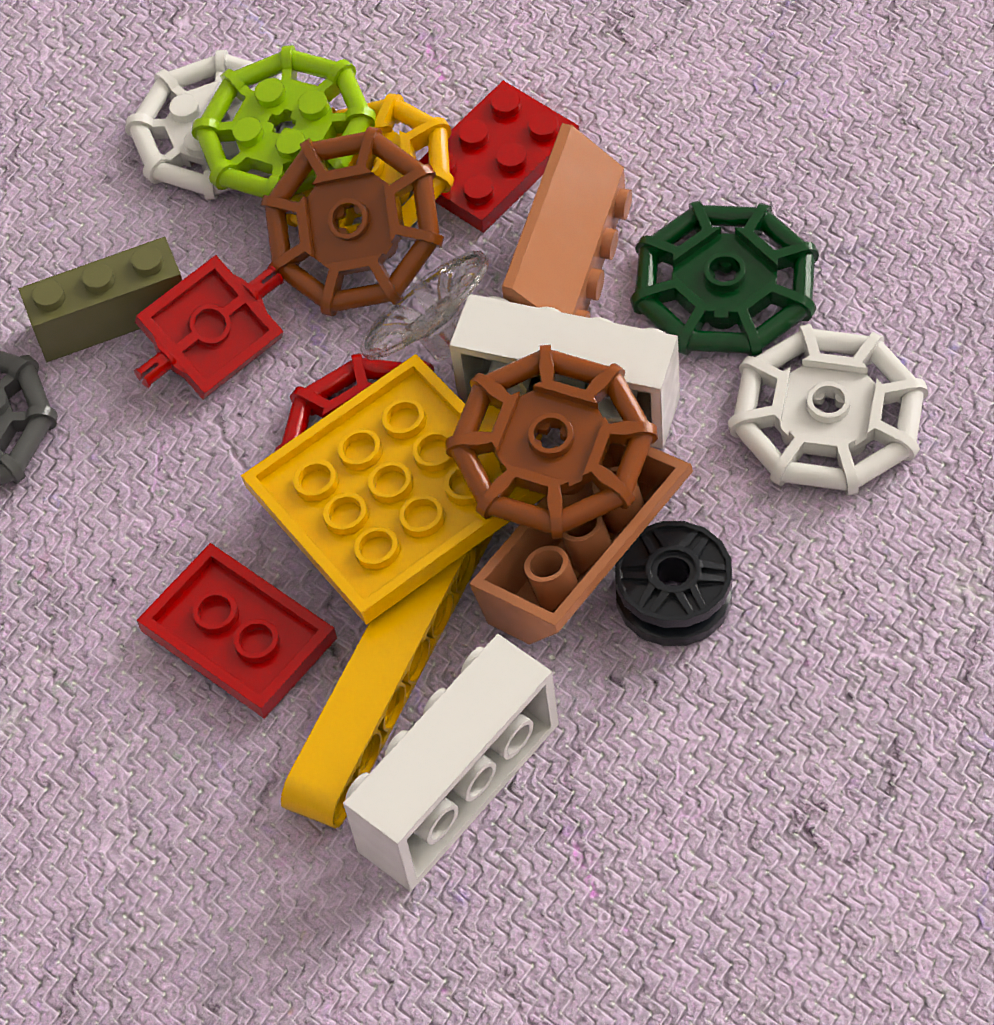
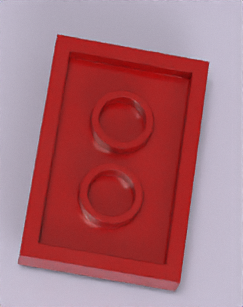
M503 80L451 129L452 132L448 139L449 170L454 177V182L450 191L441 193L435 200V203L484 233L544 174L562 123L573 125L577 130H579V125ZM427 152L419 162L423 165L429 164V153Z
M212 543L205 547L137 619L139 628L144 634L264 719L337 639L333 626Z

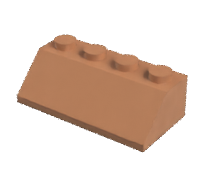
M563 123L561 125L504 279L502 291L503 298L509 302L537 308L552 307L562 313L590 318V311L587 310L590 301H598L601 296L605 275L602 267L605 259L612 260L615 255L618 243V230L616 226L619 219L626 220L629 215L632 190L625 189L624 167L573 125Z
M610 444L602 466L612 471L615 475L626 445ZM650 447L633 491L635 501L628 509L619 507L563 533V538L552 539L550 533L519 525L469 583L487 623L529 645L558 633L693 472L692 465ZM591 481L585 484L584 488L576 494H563V508L601 490ZM547 495L536 506L548 509Z

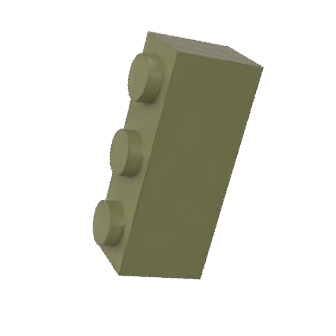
M164 236L20 287L18 290L47 363L139 330L140 328L135 323L136 315L181 282L182 277L167 239Z

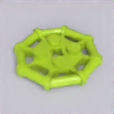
M294 45L282 46L279 53L235 71L228 68L220 75L222 82L201 118L194 120L192 124V136L199 141L210 170V182L218 190L230 188L261 198L263 195L268 196L301 151L300 143L308 138L314 142L334 138L337 133H343L341 136L365 132L369 126L374 127L376 113L368 107L355 77L356 67L346 59L333 61L296 51ZM297 72L317 76L325 80L318 86L297 81ZM282 73L281 80L277 78H271ZM258 83V85L255 87V91H252L249 88V86ZM341 93L348 110L344 113H333L329 102ZM235 97H237L243 103L234 119L222 122ZM292 121L295 125L292 129L284 128L280 134L276 133V126L282 122ZM236 141L240 152L229 160L226 158L220 142ZM354 155L325 160L328 170L348 167ZM254 169L272 175L268 179L247 172ZM313 169L294 195L315 187L312 183L317 175Z

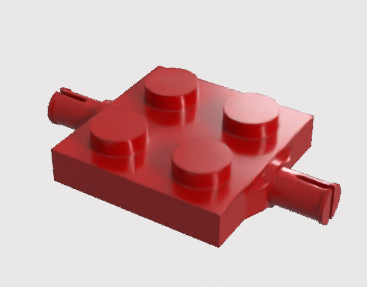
M217 255L213 256L136 315L135 323L154 344L157 353L142 366L134 370L138 380L143 379L142 384L149 388L156 380L169 370H172L174 373L182 376L204 400L282 338L284 331L267 313L262 300L268 293L284 283L281 274L278 272L275 275L276 268L270 265L260 275L247 283L244 279L234 275Z

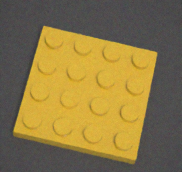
M414 354L241 475L249 492L366 625L510 522L494 516L485 519L476 512L477 503L455 460L446 454L445 446L446 439L453 436L465 403L417 354ZM482 422L479 431L492 432ZM494 452L478 455L490 481L493 483L502 474L499 461ZM516 486L509 498L534 505L546 495Z

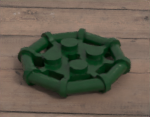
M700 200L689 203L687 211L653 235L642 236L636 244L635 250L638 254L635 292L630 297L632 308L635 313L646 316L659 330L666 334L678 336V352L688 356L692 351L744 353L748 354V356L756 357L762 353V349L800 321L811 320L816 311V305L813 302L814 267L819 258L818 250L815 244L802 240L772 213V207L760 203L757 207L703 205ZM712 226L735 227V234L721 233V227ZM693 230L697 232L681 245H674ZM764 233L775 244H777L780 247V249L774 250L758 235ZM664 262L672 265L673 273L671 280L657 283L658 264ZM788 267L793 268L792 290L777 284L778 270ZM720 270L726 274L733 270L736 273L733 280L719 281L716 280L714 272ZM676 300L691 314L686 324L662 303ZM771 304L783 308L755 328L752 318ZM705 323H709L710 326L721 330L729 329L738 324L741 332L701 331Z

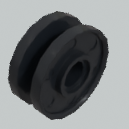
M660 521L647 526L615 564L616 606L625 625L641 639L661 646H687L706 639L724 623L732 606V560L723 542L705 527L686 521ZM669 581H679L683 584L677 586H670L664 583Z

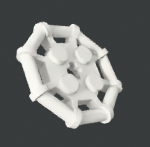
M216 50L214 56L171 71L161 69L154 75L155 82L135 114L128 116L125 123V132L132 137L144 165L143 175L153 184L164 182L203 194L206 200H217L218 194L232 190L230 188L218 190L210 182V170L199 141L192 136V124L194 120L201 118L222 82L220 75L228 68L235 71L254 62L228 55L227 50ZM282 73L271 78H277L281 80ZM215 76V82L189 91L182 88ZM255 85L253 88H251V90H252V91H255V87H256L257 85ZM235 97L222 122L234 119L243 103L237 97ZM167 98L171 99L169 105L170 113L166 119H155ZM292 121L282 122L276 126V133L280 134L284 128L292 129L295 125ZM154 139H169L172 149L165 155L161 154ZM236 141L220 142L227 159L231 160L240 152ZM191 161L200 164L204 173L185 169L182 166L191 167ZM254 169L247 172L264 178L267 177L268 179L272 175Z
M811 324L801 325L797 333L758 356H748L742 361L739 366L741 380L734 415L728 420L730 434L735 438H740L771 474V482L779 486H783L785 483L843 490L846 496L859 493V487L902 461H912L918 454L920 447L917 443L922 405L923 400L929 394L925 381L915 378L884 344V337L875 332L866 336L813 329ZM820 351L854 355V357L823 354ZM802 353L806 356V358L802 359V366L790 372L791 367L784 371L778 369ZM874 364L891 383L882 384L877 378L875 383L868 376L867 366ZM767 385L775 389L772 406L757 408L761 386ZM825 398L835 399V406L841 409L836 412L826 413L817 409L814 405H822ZM896 402L900 404L897 428L881 421L884 405ZM775 426L781 433V439L787 445L782 454L761 429ZM875 440L885 445V447L854 465L852 456L862 453L871 441ZM803 454L837 458L839 468L799 463L798 460Z

